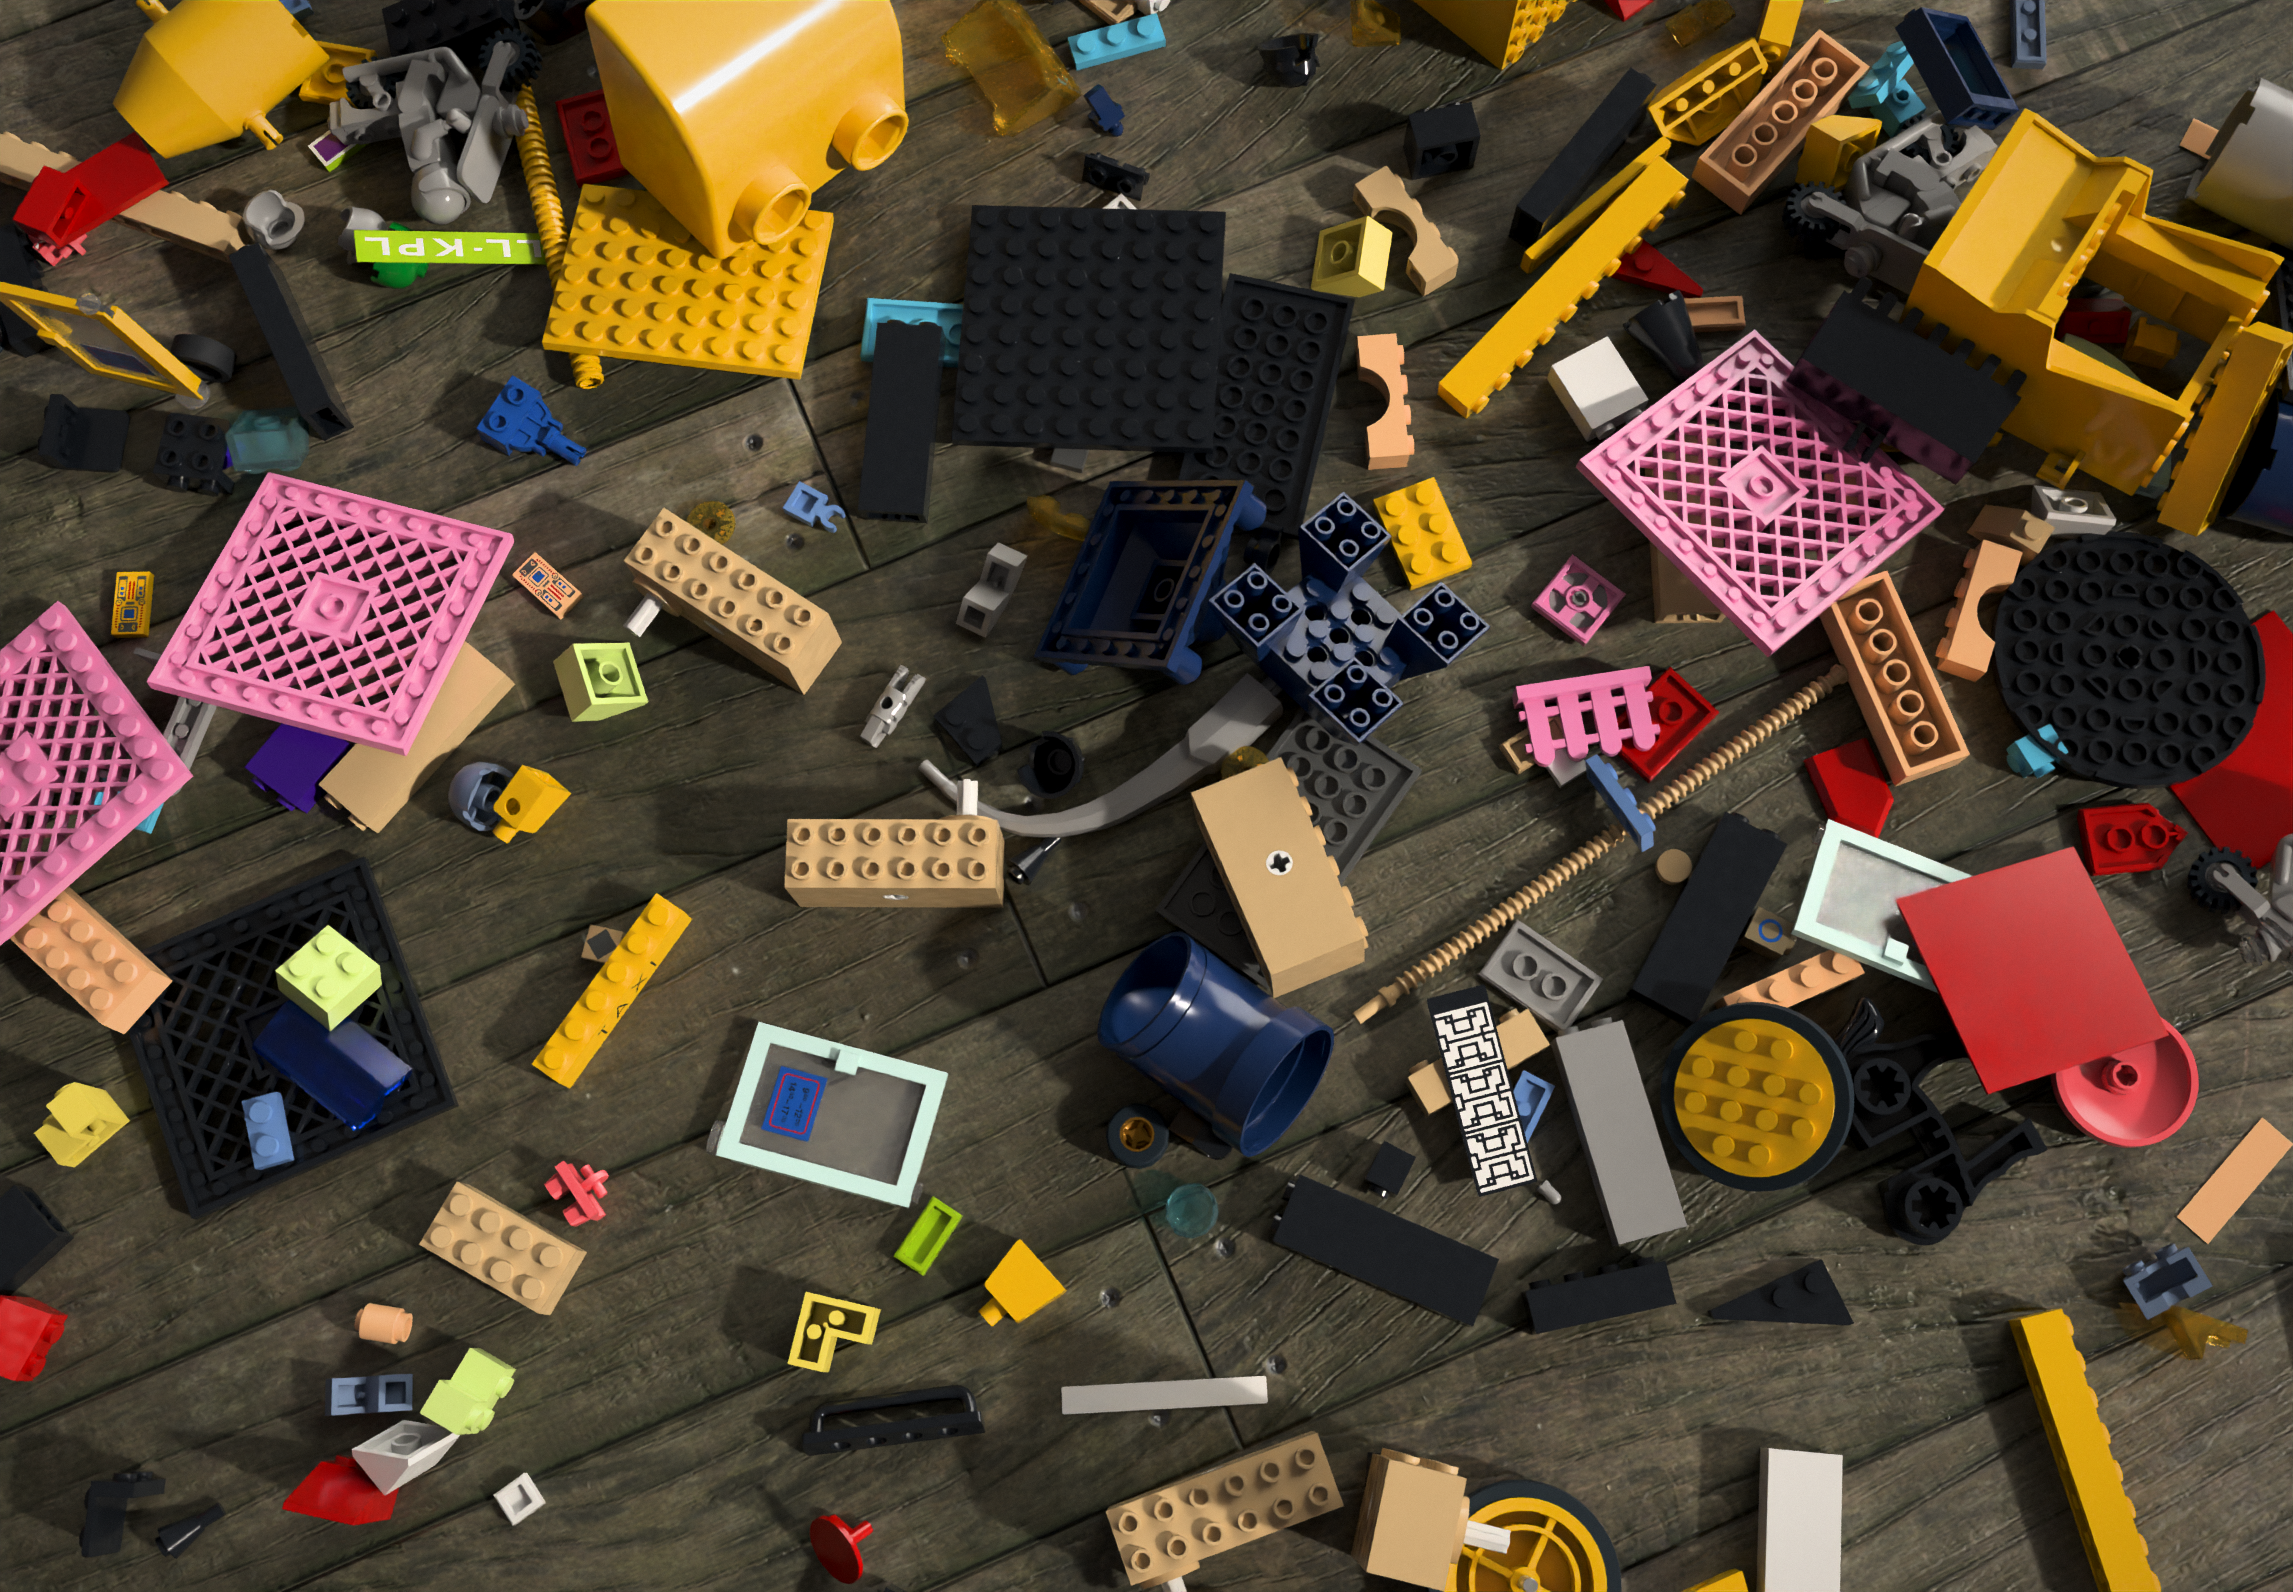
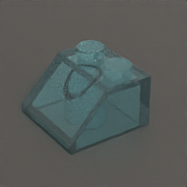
M298 407L243 411L225 434L235 472L248 471L250 474H258L267 469L280 468L281 471H292L299 468L309 454V423L301 416Z

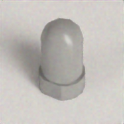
M1547 1179L1544 1180L1536 1190L1551 1204H1558L1561 1201V1195L1550 1185L1551 1183Z

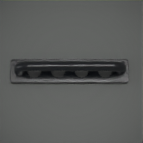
M949 1385L835 1400L822 1403L814 1409L810 1416L809 1433L802 1434V1447L807 1456L973 1435L985 1433V1421L981 1411H977L975 1396L968 1388L962 1385ZM947 1400H960L963 1413L828 1431L823 1429L824 1420L834 1415Z

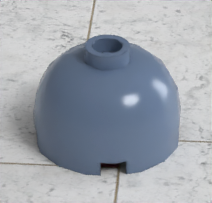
M474 762L464 766L454 776L448 791V804L454 816L478 831L493 829L490 825L496 820L500 822L502 819L493 810V805L510 783V777H514L513 773L502 766L489 762Z

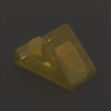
M1350 0L1353 46L1374 47L1397 46L1401 44L1400 15L1374 0Z
M2171 1306L2170 1309L2161 1313L2181 1351L2188 1360H2202L2206 1343L2229 1349L2230 1344H2245L2248 1329L2179 1306Z

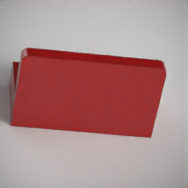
M2066 299L2068 303L2060 317L2056 337L2058 341L2068 333L2091 343H2126L2132 311L2120 299Z

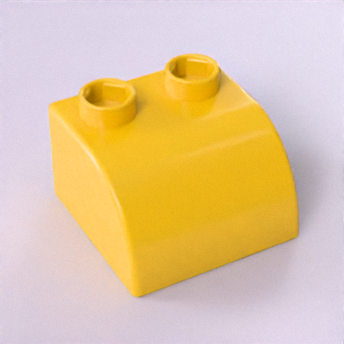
M596 0L585 11L588 31L621 164L717 259L728 258L751 239L757 244L768 245L787 236L805 216L811 204L813 192L849 165L859 171L870 170L880 165L894 153L907 132L909 119L905 112L901 35L890 0Z

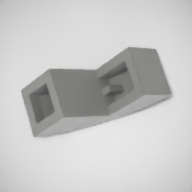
M998 542L987 554L980 580L963 597L956 624L986 637L1007 606L1019 581L1027 556Z

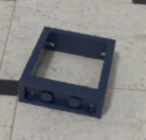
M1920 7L1916 11L1913 9L1904 16V21L1895 27L1947 124L1968 127L1977 125L1979 128L1994 130L2019 111L1967 16Z

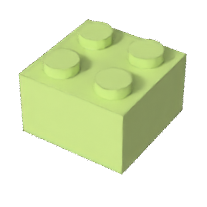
M329 925L275 970L279 990L329 1031L333 1030L382 985L380 966Z

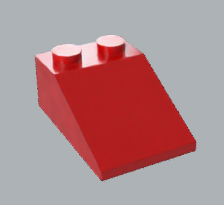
M336 1455L335 1460L321 1461L283 1502L282 1509L353 1526L390 1520L399 1487L384 1496L363 1468L357 1465V1461L353 1457Z

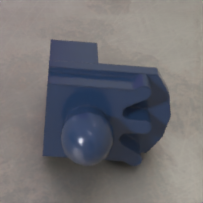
M1097 84L1083 95L1092 109L1087 117L1095 127L1104 131L1108 130L1114 137L1121 136L1124 128L1119 120L1125 117L1121 110L1122 107L1111 100L1103 86Z

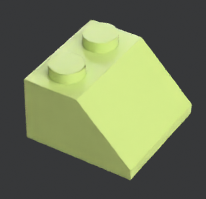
M630 643L572 644L553 661L572 722L603 720L648 703Z

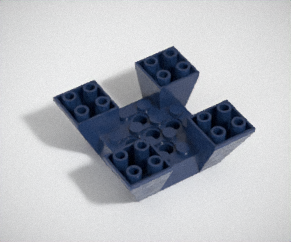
M1343 491L1298 529L1302 581L1286 593L1254 563L1213 596L1207 604L1237 647L1333 738L1358 746L1403 706L1404 703L1390 690L1391 687L1398 681L1446 668L1485 634L1490 626L1442 582H1439L1402 615L1362 577L1392 536Z

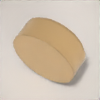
M1670 849L1662 853L1657 859L1655 870L1661 881L1669 885H1677L1685 881L1690 875L1692 863L1688 855L1683 851Z

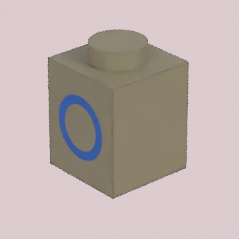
M1758 906L1749 917L1737 943L1772 961H1776L1783 954L1788 956L1796 942L1797 937L1791 934L1794 923Z

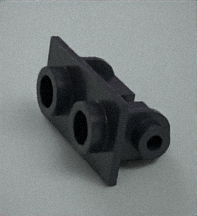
M1100 152L1085 155L1082 181L1141 201L1143 186L1147 185L1150 178V173L1145 172V168H1138L1127 163L1119 166L1118 160L1101 155Z

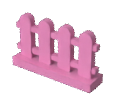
M1644 666L1516 686L1512 695L1514 709L1523 708L1524 711L1518 712L1519 722L1526 721L1530 744H1525L1526 755L1533 754V759L1538 766L1547 767L1552 764L1555 758L1554 750L1566 749L1569 759L1575 762L1585 759L1589 750L1588 745L1599 744L1601 752L1609 757L1619 753L1622 747L1621 740L1632 738L1635 748L1639 751L1650 750L1655 743V735L1661 732L1659 724L1652 725L1648 702L1653 701L1652 691L1645 692L1652 679L1650 667ZM1615 693H1623V696L1612 697L1611 695ZM1590 698V701L1579 702L1578 699ZM1545 704H1557V706L1545 707ZM1614 707H1626L1630 728L1619 730ZM1592 711L1596 734H1585L1581 712ZM1559 716L1564 739L1552 740L1548 722L1549 717Z

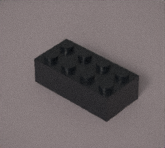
M402 0L383 8L382 13L391 57L438 47L452 49L460 60L482 52L480 50L482 44L485 46L489 45L486 39L489 36L492 40L496 38L494 32L499 30L503 35L504 28H510L512 32L514 28L520 30L519 20L514 14L515 2L514 0Z

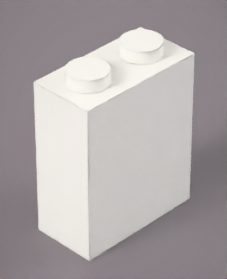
M1608 336L1552 365L1547 377L1548 382L1587 442L1596 437L1599 440L1604 439L1615 431V427L1624 422L1626 424L1630 423L1643 413L1649 400Z

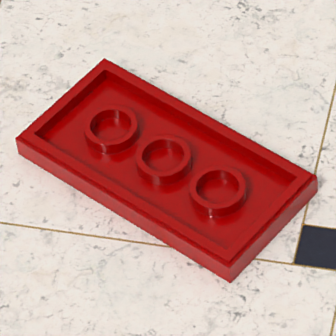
M135 131L65 172V174L77 178L92 195L62 247L170 184Z

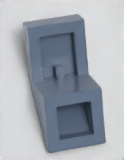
M413 1374L326 1379L325 1416L412 1410Z

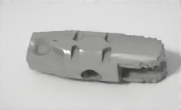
M903 665L898 667L884 689L885 691L880 695L874 708L871 709L865 720L867 725L860 735L864 742L877 748L886 735H891L897 723L900 722L907 711L908 706H910L925 683V677L915 674L901 693L900 689L908 677L909 670Z

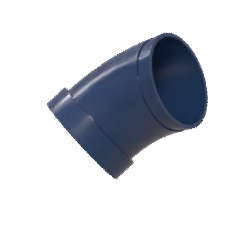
M1180 931L1171 932L1158 938L1130 963L1112 988L1101 1011L1097 1029L1098 1040L1103 1047L1111 1052H1115L1116 1056L1210 1122L1213 1133L1218 1138L1246 1157L1256 1156L1268 1149L1294 1123L1318 1087L1328 1066L1334 1046V1032L1330 1026L1301 1007H1286L1222 962L1203 946L1196 944L1187 934Z

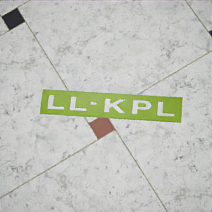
M354 230L357 262L547 265L539 233Z

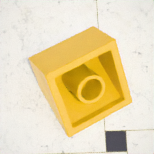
M1830 115L1810 124L1805 136L1806 143L1803 154L1798 161V172L1795 182L1803 183L1805 187L1808 181H1814L1815 186H1818L1820 181L1825 182L1824 188L1826 189L1830 185L1836 187L1834 194L1843 190L1854 162L1875 148L1882 121L1871 118Z

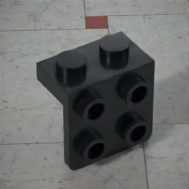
M50 394L49 404L44 410L45 423L43 433L38 439V455L56 469L106 473L118 472L122 464L130 423L129 414L122 410L78 408L64 395Z
M170 413L166 418L153 473L167 484L166 487L175 492L186 493L190 489L198 490V492L213 497H217L219 493L232 495L235 482L222 471L232 424L226 419Z
M130 1471V1473H114L113 1478L91 1481V1486L87 1490L84 1505L87 1509L86 1522L79 1537L82 1557L91 1558L119 1552L128 1498L164 1494L166 1479L152 1478L153 1471Z

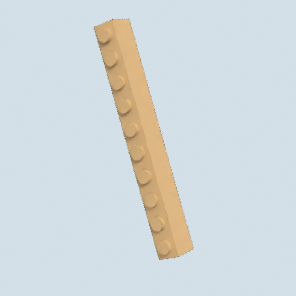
M9 132L0 134V182L27 192L32 186L33 179L40 173L44 165L65 173L82 163L63 151H59L57 154L51 152L40 143L34 141L30 144L25 143ZM158 190L109 219V221L230 264L232 263L228 255L248 245L251 239L246 230L244 219L239 214L229 210L223 213L204 201H198V203L189 201L187 197L176 191L167 193Z

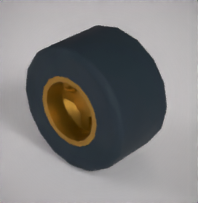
M1133 1103L1123 1106L1112 1115L1107 1124L1106 1140L1109 1151L1117 1162L1128 1168L1142 1169L1154 1165L1163 1157L1168 1148L1169 1131L1166 1120L1158 1110L1147 1104Z

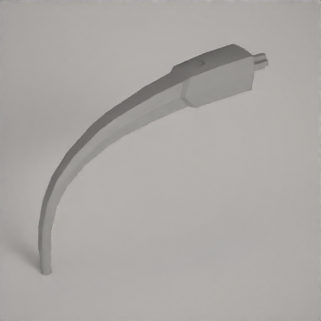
M1247 673L1206 714L1188 729L1182 741L1121 786L1089 803L1059 813L1021 816L1005 813L981 801H977V816L997 820L1001 830L1027 837L1061 838L1100 831L1123 823L1175 796L1205 775L1216 774L1226 766L1224 763H1229L1236 758L1237 751L1241 754L1242 748L1243 751L1247 749L1283 715L1282 703L1276 698L1283 689L1269 676L1260 684ZM929 760L923 761L918 769L941 790L944 796L957 805V785L942 774Z

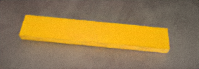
M1664 135L1528 248L1524 252L1520 267L1527 274L1532 273L1607 210L1658 156L1666 160L1671 142Z

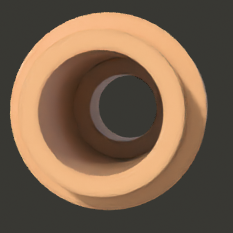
M368 1303L364 1309H360L357 1313L355 1330L359 1331L361 1339L396 1344L398 1341L405 1342L411 1332L413 1317L411 1313H405L403 1308Z

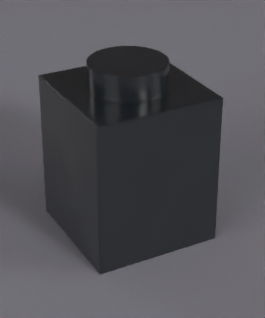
M1384 1141L1363 1181L1370 1185L1368 1191L1387 1200L1389 1195L1395 1198L1416 1157Z

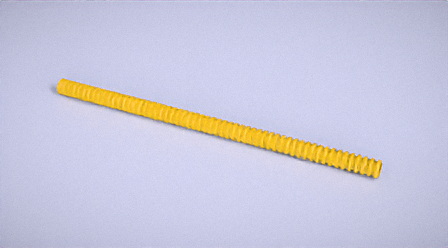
M522 84V91H519L515 104L519 109L525 111L529 126L525 129L524 136L517 137L515 135V140L520 151L519 156L524 168L523 172L526 177L528 192L530 193L536 225L539 228L538 233L541 237L540 241L543 245V253L545 254L547 270L549 271L554 294L569 235L563 211L560 207L561 203L558 198L556 183L554 182V174L552 173L546 142L543 139L544 134L541 130L542 127L539 122V115L537 114L533 90L531 86L527 88L525 84ZM568 352L577 387L591 389L604 382V375L601 373L602 367L599 364L600 359L598 356Z

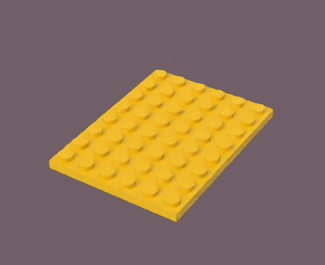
M583 184L542 339L543 347L545 350L800 380L834 223L833 213L807 210L797 227L779 241L762 245L757 244L751 239L728 258L717 259L649 191Z

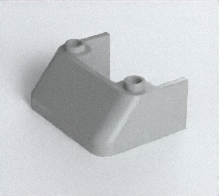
M138 647L133 652L153 666H156L162 656L161 654ZM180 696L163 736L188 770H190L217 706ZM82 768L81 771L87 774L88 768ZM100 770L99 780L106 782L108 772ZM121 776L120 782H128V778ZM181 788L178 789L172 796L176 795L181 790Z

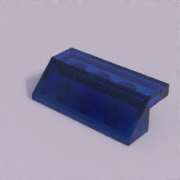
M291 999L282 1005L252 1044V1049L355 1132L381 1113L385 1096L410 1078L412 1073L410 1066L349 1017H346L333 1030L329 1031Z

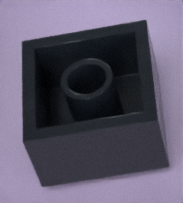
M1454 102L1443 108L1433 110L1420 109L1408 115L1403 148L1412 180L1474 167L1481 135L1472 102L1463 104Z

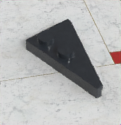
M1822 1259L1816 1260L1707 1311L1710 1318L1722 1320L1848 1326L1854 1323Z

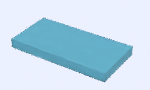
M867 298L860 354L861 361L873 362L877 322L887 323L888 320H900L912 325H919L920 322H933L938 326H942L946 337L943 367L958 368L963 304Z

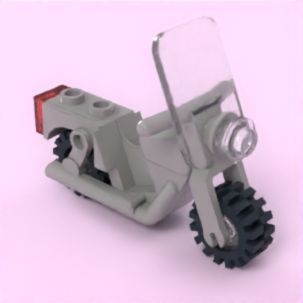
M2293 833L2281 838L2272 854L2268 901L2256 891L2255 888L2258 884V878H2256L2257 869L2256 866L2251 867L2252 860L2248 856L2245 859L2241 857L2243 852L2236 850L2235 853L2229 852L2230 847H2223L2222 851H2218L2217 847L2211 848L2209 853L2205 851L2201 853L2199 858L2193 862L2188 875L2187 887L2191 889V898H2197V905L2201 908L2204 905L2208 906V911L2215 913V910H2221V914H2228L2229 910L2232 909L2247 924L2258 927L2254 935L2249 933L2243 934L2242 942L2238 943V950L2245 963L2251 962L2254 967L2262 965L2263 961L2267 960L2270 963L2277 959L2293 974Z

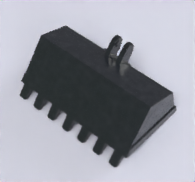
M1861 277L1851 293L1843 291L1796 362L1795 368L1786 381L1849 419V422L1856 426L1842 448L1844 451L1849 453L1850 450H1853L1858 443L1859 437L1865 431L1873 436L1874 439L1863 451L1860 459L1862 462L1867 464L1882 442L1887 446H1893L1956 485L1976 463L1999 427L2022 397L2016 393L2026 380L2027 375L2020 370H2015L2005 385H2000L1990 379L2001 363L2000 358L1990 354L1977 371L1964 363L1974 349L1975 343L1968 339H1963L1953 355L1939 348L1949 332L1947 326L1938 323L1927 340L1913 332L1924 316L1922 311L1912 308L1901 324L1888 317V314L1898 301V297L1891 292H1887L1876 309L1862 301L1873 285V282L1866 277Z

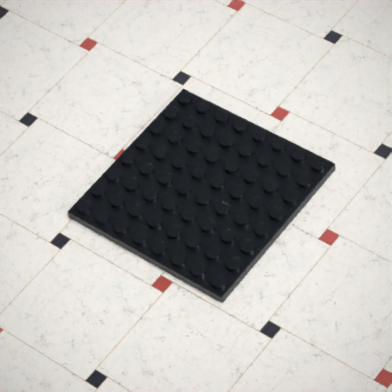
M972 205L952 429L953 445L1213 454L1226 212Z

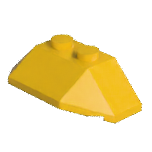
M1751 37L1711 56L1659 91L1646 109L1660 136L1664 135L1672 140L1699 146L1728 127L1757 96L1762 77L1768 68V64L1755 37Z

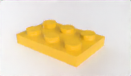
M1434 477L1373 500V507L1382 527L1392 536L1389 543L1410 591L1472 567L1473 563Z

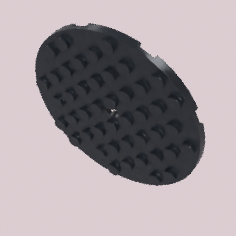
M2108 531L2105 535L2088 533L2061 544L2057 543L2040 553L2015 577L2014 582L2004 592L1993 619L1990 636L1995 641L1991 655L1992 672L2002 702L2015 724L2025 736L2030 735L2042 748L2057 758L2054 762L2063 768L2086 779L2113 787L2129 789L2169 787L2191 780L2212 769L2232 754L2246 738L2254 725L2252 722L2257 713L2258 706L2262 703L2266 681L2264 651L2256 625H2251L2248 616L2241 606L2244 603L2243 600L2215 569L2187 550L2181 552L2169 545L2163 544L2162 539L2123 531ZM2120 652L2130 653L2134 657V665L2128 667V665L2123 663L2121 658H2118ZM2051 724L2059 738L2054 744H2051L2040 736L2038 729ZM2061 741L2069 753L2065 754L2058 749V744Z

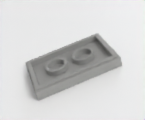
M1518 919L1477 975L1523 1009H1529L1533 1016L1556 1032L1569 1028L1603 980V978Z

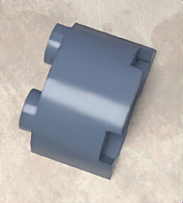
M2174 1243L2154 1252L2157 1257L2156 1259L2146 1264L2139 1260L2122 1269L2126 1276L2123 1278V1281L2147 1320L2170 1309L2177 1302L2191 1298L2213 1286L2190 1248L2177 1249Z

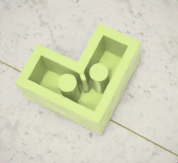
M469 1348L451 1380L438 1381L421 1409L420 1414L455 1435L477 1434L480 1430H485L492 1421L495 1414L492 1409L499 1397L504 1398L514 1383V1379L511 1377L516 1369L481 1348Z

